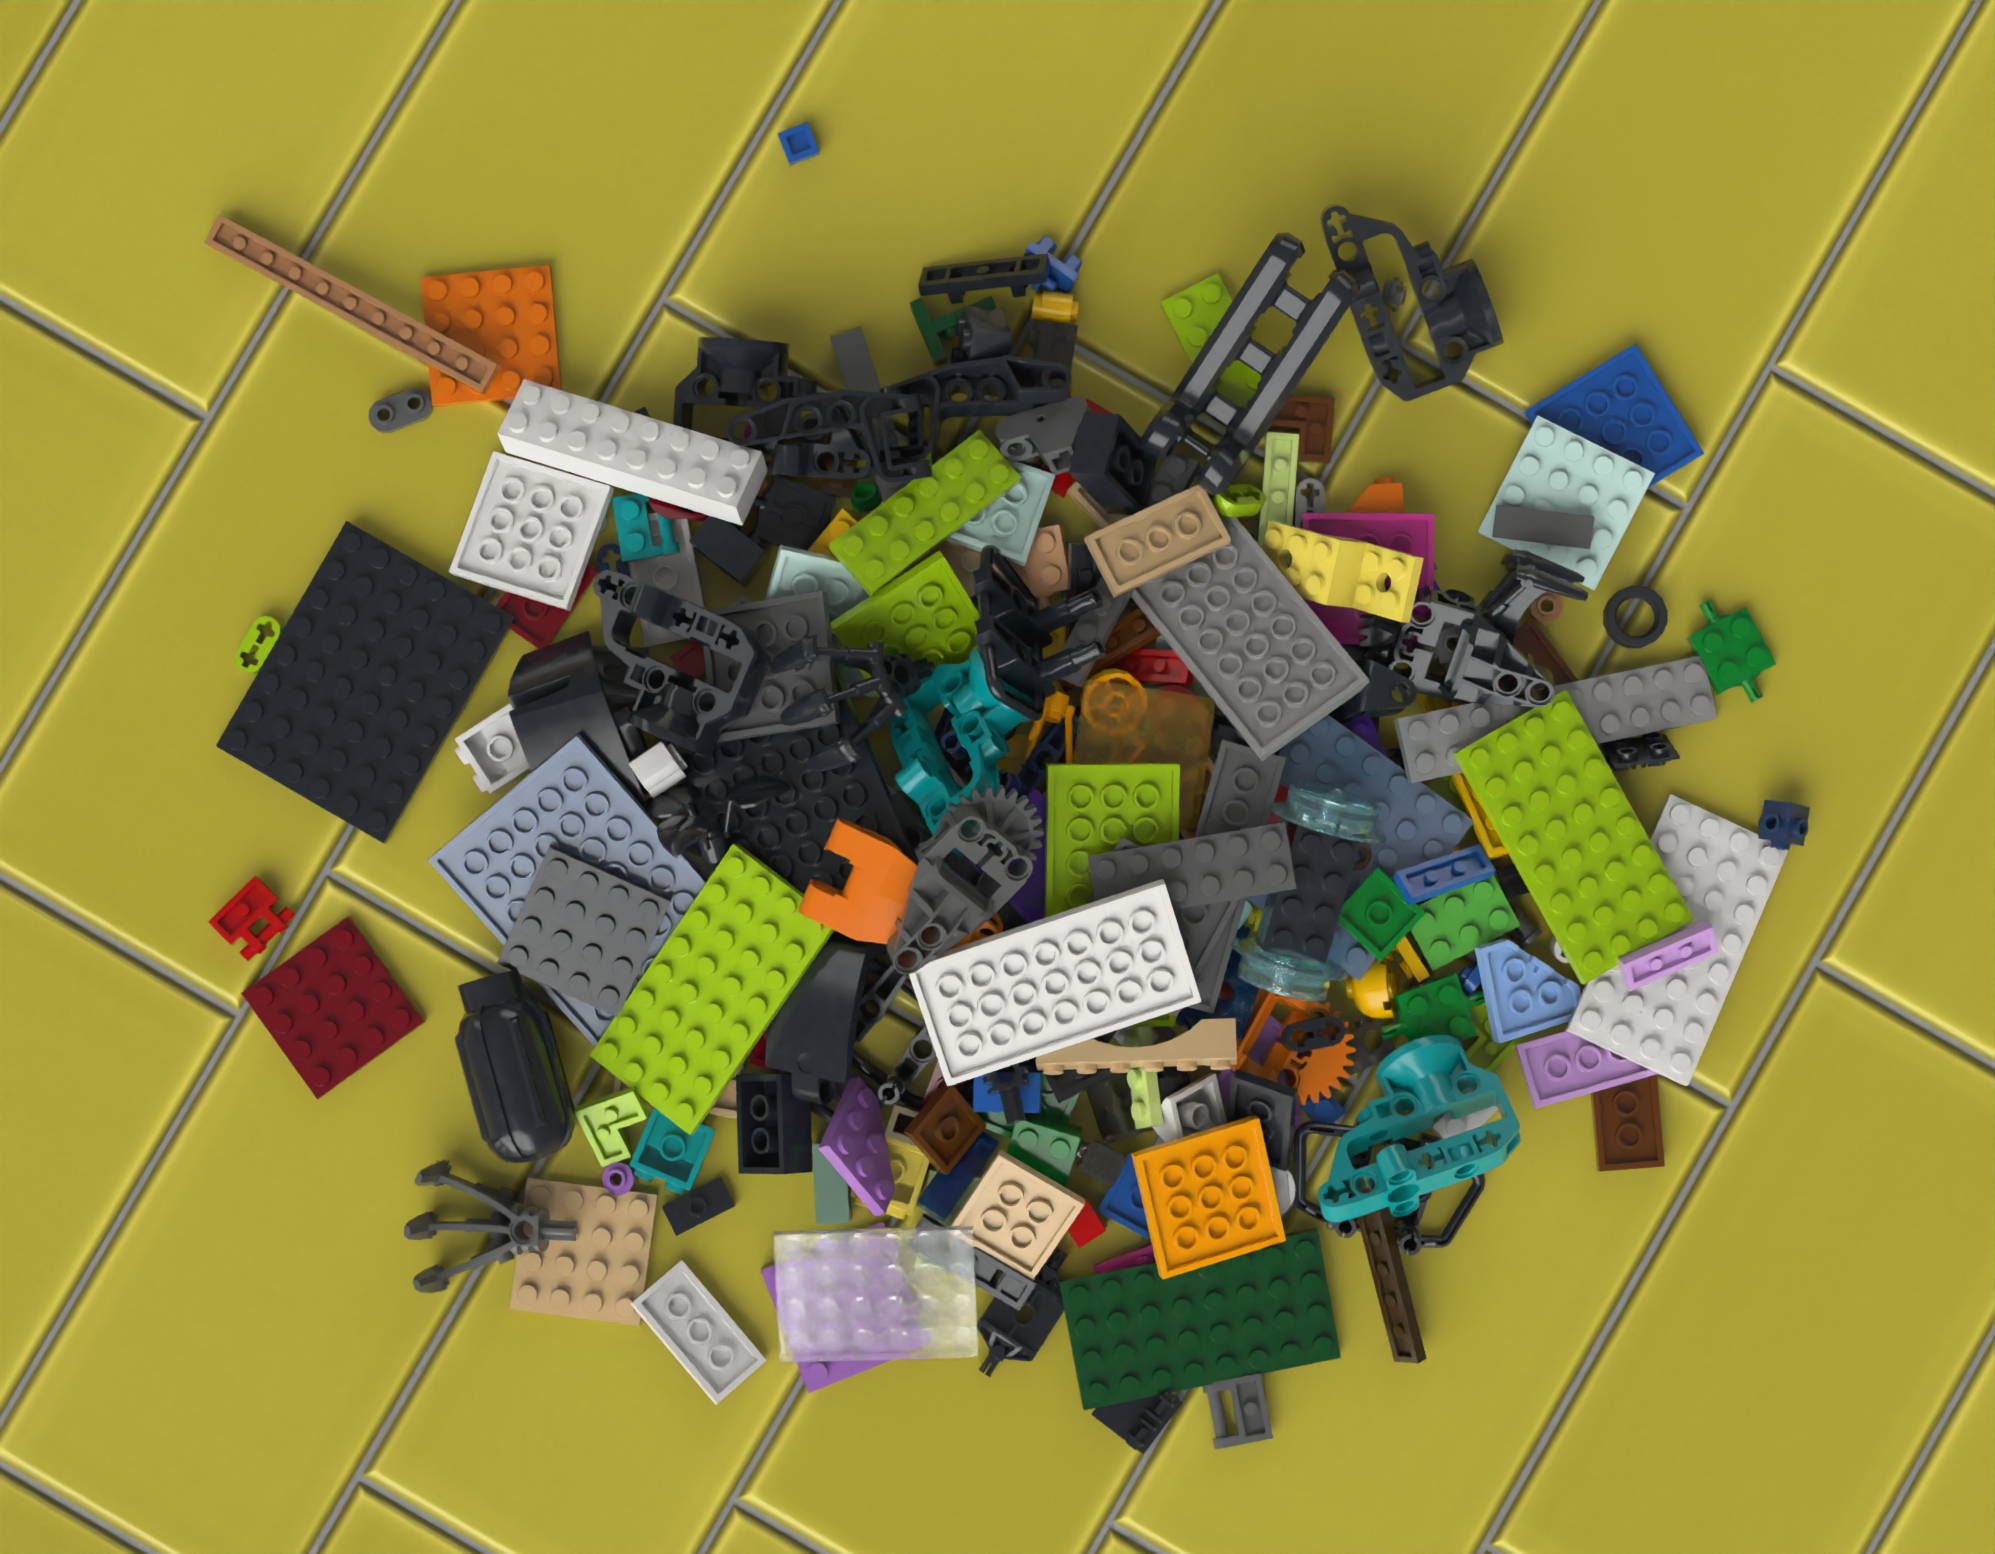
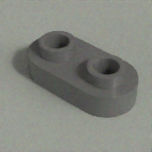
M411 388L381 399L371 406L369 421L381 433H392L422 422L433 411L431 397L422 389ZM413 399H419L421 404L419 408L411 409L410 402ZM383 410L390 412V417L386 421H381L379 418Z

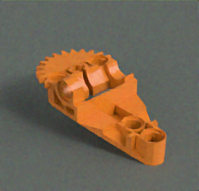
M1224 975L1214 1014L1190 1007L1181 1008L1179 1011L1191 1027L1202 1019L1235 1018L1237 1064L1230 1065V1069L1234 1072L1238 1069L1278 1082L1277 1077L1280 1071L1285 1070L1289 1076L1287 1086L1298 1089L1297 1096L1300 1105H1306L1308 1095L1313 1103H1319V1092L1326 1098H1330L1329 1086L1337 1090L1342 1088L1337 1077L1348 1079L1350 1076L1343 1069V1066H1354V1062L1346 1058V1054L1356 1052V1048L1346 1046V1042L1354 1038L1353 1034H1345L1339 1044L1305 1051L1302 1056H1297L1298 1052H1291L1283 1044L1273 1041L1261 1065L1247 1056L1276 1002L1290 1010L1277 1034L1279 1038H1281V1033L1288 1024L1308 1020L1312 1013H1316L1318 1017L1334 1016L1339 1018L1341 1014L1339 1010L1333 1013L1329 1012V1002H1325L1322 1005L1312 999V996L1288 982H1280L1277 979L1270 980ZM1348 1021L1343 1022L1346 1028L1349 1025ZM1326 1022L1327 1026L1325 1029L1316 1030L1317 1036L1326 1035L1331 1040V1034L1335 1033L1336 1029L1335 1026H1329L1328 1022ZM1297 1028L1295 1029V1034L1290 1036L1291 1042H1297V1044H1300L1302 1039L1310 1038L1309 1032L1298 1033Z

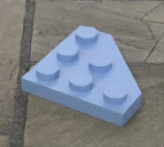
M1503 938L1474 947L1493 1042L1502 1043L1570 1021L1581 996L1578 984L1554 971L1552 967L1535 956L1528 954L1508 939Z

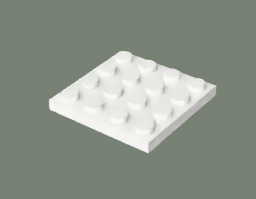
M493 451L449 572L454 576L570 611L614 489L609 485Z

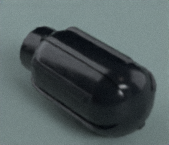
M517 969L458 985L465 1014L459 1023L455 1044L481 1138L487 1143L490 1151L498 1158L511 1163H525L538 1160L562 1150L572 1138L575 1127V1108L549 1014L535 1000L526 995L521 975Z

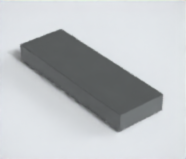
M1496 505L1492 537L1590 549L1595 517Z

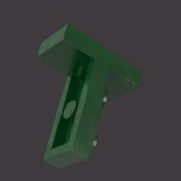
M992 296L968 305L972 307L997 308ZM922 297L909 302L910 309L935 367L946 363L947 355L939 338L942 336L945 339L956 337L957 317H962L963 308L931 321Z

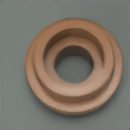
M1547 591L1529 605L1530 613L1537 621L1550 623L1560 616L1562 601L1557 594ZM1547 600L1552 604L1550 612H1544L1541 609L1542 601Z

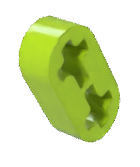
M1236 484L1230 485L1223 494L1214 495L1211 502L1217 512L1227 517L1255 516L1266 502V497L1255 486Z
M262 616L252 624L235 654V663L241 671L248 674H257L283 631V627L277 619L270 616ZM272 623L271 629L275 632L274 636H266L262 644H260L259 641L263 636L260 627L262 625L268 626ZM258 646L259 649L255 654V658L259 660L257 665L250 664L248 668L245 667L247 663L243 659L245 653L252 654Z

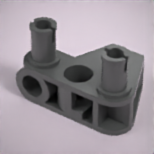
M1072 397L1063 402L1051 403L1005 417L998 423L995 429L996 436L1000 442L1001 454L1008 460L1018 461L1043 470V464L1038 458L1040 456L1054 475L1069 471L1068 463L1070 456L1074 453L1077 441V428L1082 422L1084 412L1092 413L1087 402L1083 398Z

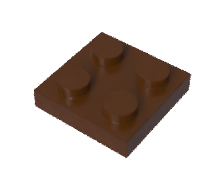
M944 1081L905 1129L904 1133L939 1173L948 1175L987 1125L976 1112H973V1108L953 1085L947 1087Z

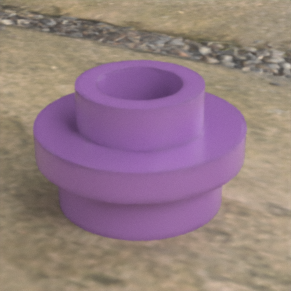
M616 1162L606 1167L602 1175V1182L605 1188H609V1193L623 1195L634 1186L635 1175L629 1165L623 1162ZM615 1173L620 1174L622 1177L620 1185L615 1184L613 1181Z

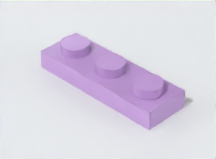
M1706 920L1618 959L1624 984L1629 990H1633L1717 954L1719 951L1714 928Z

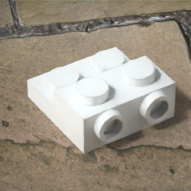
M511 704L506 705L455 738L459 747L455 748V751L463 764L467 765L470 763L477 773L472 778L482 793L487 790L489 794L494 795L530 770L509 715V711L514 710Z

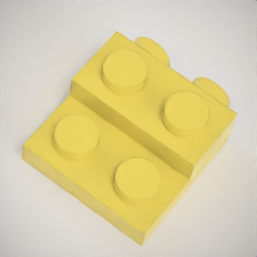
M885 1136L895 1192L886 1210V1214L904 1219L906 1214L913 1215L930 1161L917 1146ZM851 1189L850 1196L856 1198L854 1203L868 1208Z

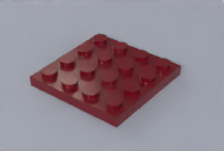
M350 916L343 919L241 993L316 1099L326 1095L425 1023V1020Z

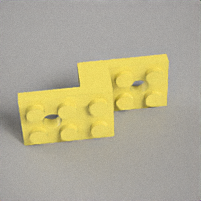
M1268 520L1262 550L1303 599L1329 606L1355 608L1395 621L1410 623L1424 558L1349 537L1324 535L1278 521ZM1290 552L1292 554V563L1288 567L1286 558ZM1389 575V577L1391 578V586L1389 590L1386 591L1384 582L1386 577Z

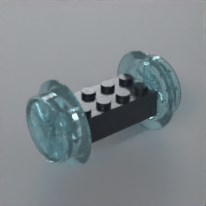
M1292 781L1286 800L1271 803L1269 809L1274 814L1289 821L1287 828L1298 889L1269 893L1256 938L1236 937L1234 942H1231V946L1241 955L1237 975L1244 981L1282 996L1306 1001H1323L1327 998L1331 981L1343 980L1347 977L1345 968L1327 958L1361 842L1384 843L1387 836L1376 827L1381 812V806L1377 803L1338 788L1306 781Z

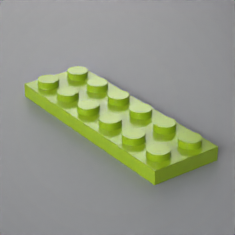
M980 429L933 464V476L912 480L829 544L830 551L869 596L874 595L1020 483L1022 477Z

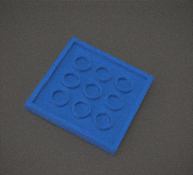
M1636 343L1524 411L1531 425H1533L1538 415L1655 473L1648 488L1704 454Z

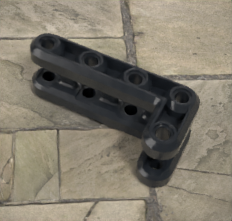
M1289 232L1277 233L1182 381L1170 399L1155 415L1141 437L1143 449L1156 458L1169 457L1182 442L1203 455L1206 461L1195 476L1198 486L1211 495L1223 494L1237 477L1361 289L1358 278L1345 269L1333 270L1328 276L1330 278L1329 282L1314 299H1308L1287 284V280L1291 276L1289 271L1297 259L1301 258L1306 251L1303 242ZM1270 307H1275L1296 322V326L1292 331L1293 337L1287 346H1283L1278 353H1273L1252 338V334L1256 330L1254 325L1261 314H1264ZM1237 360L1261 376V380L1257 384L1258 390L1253 398L1249 399L1244 406L1237 405L1218 392V386L1222 382L1221 376L1226 368L1230 367ZM1202 413H1205L1226 427V433L1215 445L1192 431V424Z

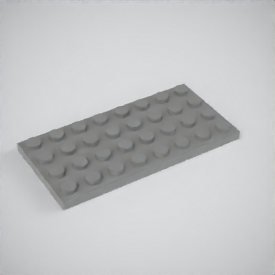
M1208 493V496H1209L1210 500L1212 499V497H1213L1214 495H1211L1210 493ZM1217 512L1232 540L1230 544L1136 587L1131 598L1260 760L1264 761L1359 693L1369 683V679L1236 517H1227Z

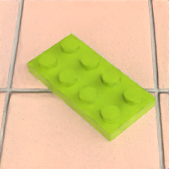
M1218 273L1160 302V306L1191 365L1232 303V299ZM1239 360L1234 361L1221 376L1222 382L1218 386V392L1237 405L1244 406L1249 399L1253 398L1258 390L1257 384L1261 380V376Z

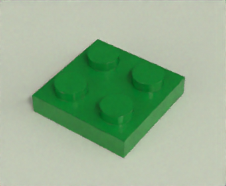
M1377 867L1345 900L1338 923L1380 962L1426 912L1416 903L1408 905L1397 885Z

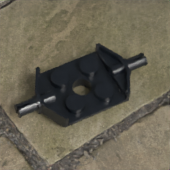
M1056 1247L1047 1264H1044L1034 1278L1037 1280V1283L1024 1303L1033 1310L1031 1320L1019 1322L1014 1317L1015 1308L994 1297L979 1322H977L976 1326L990 1349L989 1355L978 1369L984 1373L991 1363L985 1375L991 1377L996 1366L1003 1359L1032 1361L1062 1315L1064 1307L1058 1281L1060 1279L1057 1275L1059 1273L1058 1269L1068 1254L1063 1251L1057 1262H1055L1062 1251L1061 1249Z

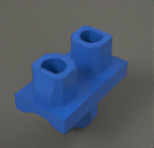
M1043 236L1036 243L1031 241L1025 250L1024 256L1048 253L1051 263L1046 283L1033 284L1031 289L1037 292L1043 285L1052 292L1057 288L1061 292L1069 294L1079 276L1078 271L1082 261L1073 254H1067L1062 262L1055 258L1053 254L1056 251L1057 245L1047 236Z

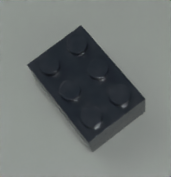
M1084 412L1082 422L1076 432L1077 441L1074 453L1069 458L1068 473L1108 514L1133 515L1144 510L1157 458L1143 449L1141 437L1120 414Z
M791 1073L737 1074L736 1104L739 1174H795L813 1172L811 1102L794 1097L792 1094Z

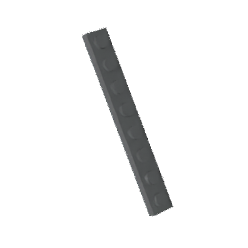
M1175 451L1165 458L1150 486L1145 509L1189 489L1200 469L1199 461ZM1101 576L1095 588L1102 597L1101 603L1103 606L1079 617L1061 651L1069 647L1073 649L1091 641L1095 637H1098L1105 645L1134 589L1113 597L1103 576ZM1096 660L1082 666L1081 670L1062 678V680L1082 688Z

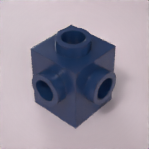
M1764 800L1762 816L1759 820L1758 839L1771 841L1770 847L1790 851V845L1804 846L1805 836L1809 828L1808 817L1810 808L1791 802Z

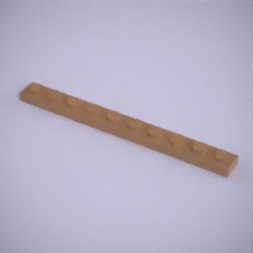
M220 214L204 242L210 247L484 395L500 368V365Z

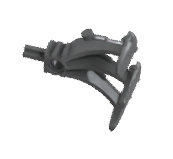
M437 1160L436 1163L421 1169L414 1182L417 1186L434 1185L439 1187V1185L447 1184L492 1206L494 1210L490 1214V1219L437 1221V1215H434V1212H425L406 1223L404 1236L410 1240L432 1239L433 1236L437 1235V1231L490 1232V1237L494 1241L491 1243L492 1249L471 1257V1260L444 1271L443 1266L434 1265L418 1273L413 1279V1284L420 1293H434L446 1290L448 1288L447 1285L450 1284L448 1278L472 1268L478 1269L497 1260L499 1264L506 1263L515 1259L513 1254L521 1255L523 1252L533 1253L535 1251L544 1252L549 1247V1240L576 1241V1234L579 1232L577 1221L550 1220V1212L547 1208L526 1207L523 1203L513 1202L516 1192L510 1188L501 1186L498 1191L479 1182L475 1184L449 1173L452 1168L449 1165V1160ZM507 1217L512 1220L511 1223L507 1222ZM526 1221L533 1227L531 1238L523 1230ZM506 1233L509 1234V1237L512 1240L511 1242H508L506 1238Z

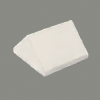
M1211 1072L1166 1097L1161 1104L1164 1125L1152 1128L1164 1142H1168L1227 1124L1216 1073Z

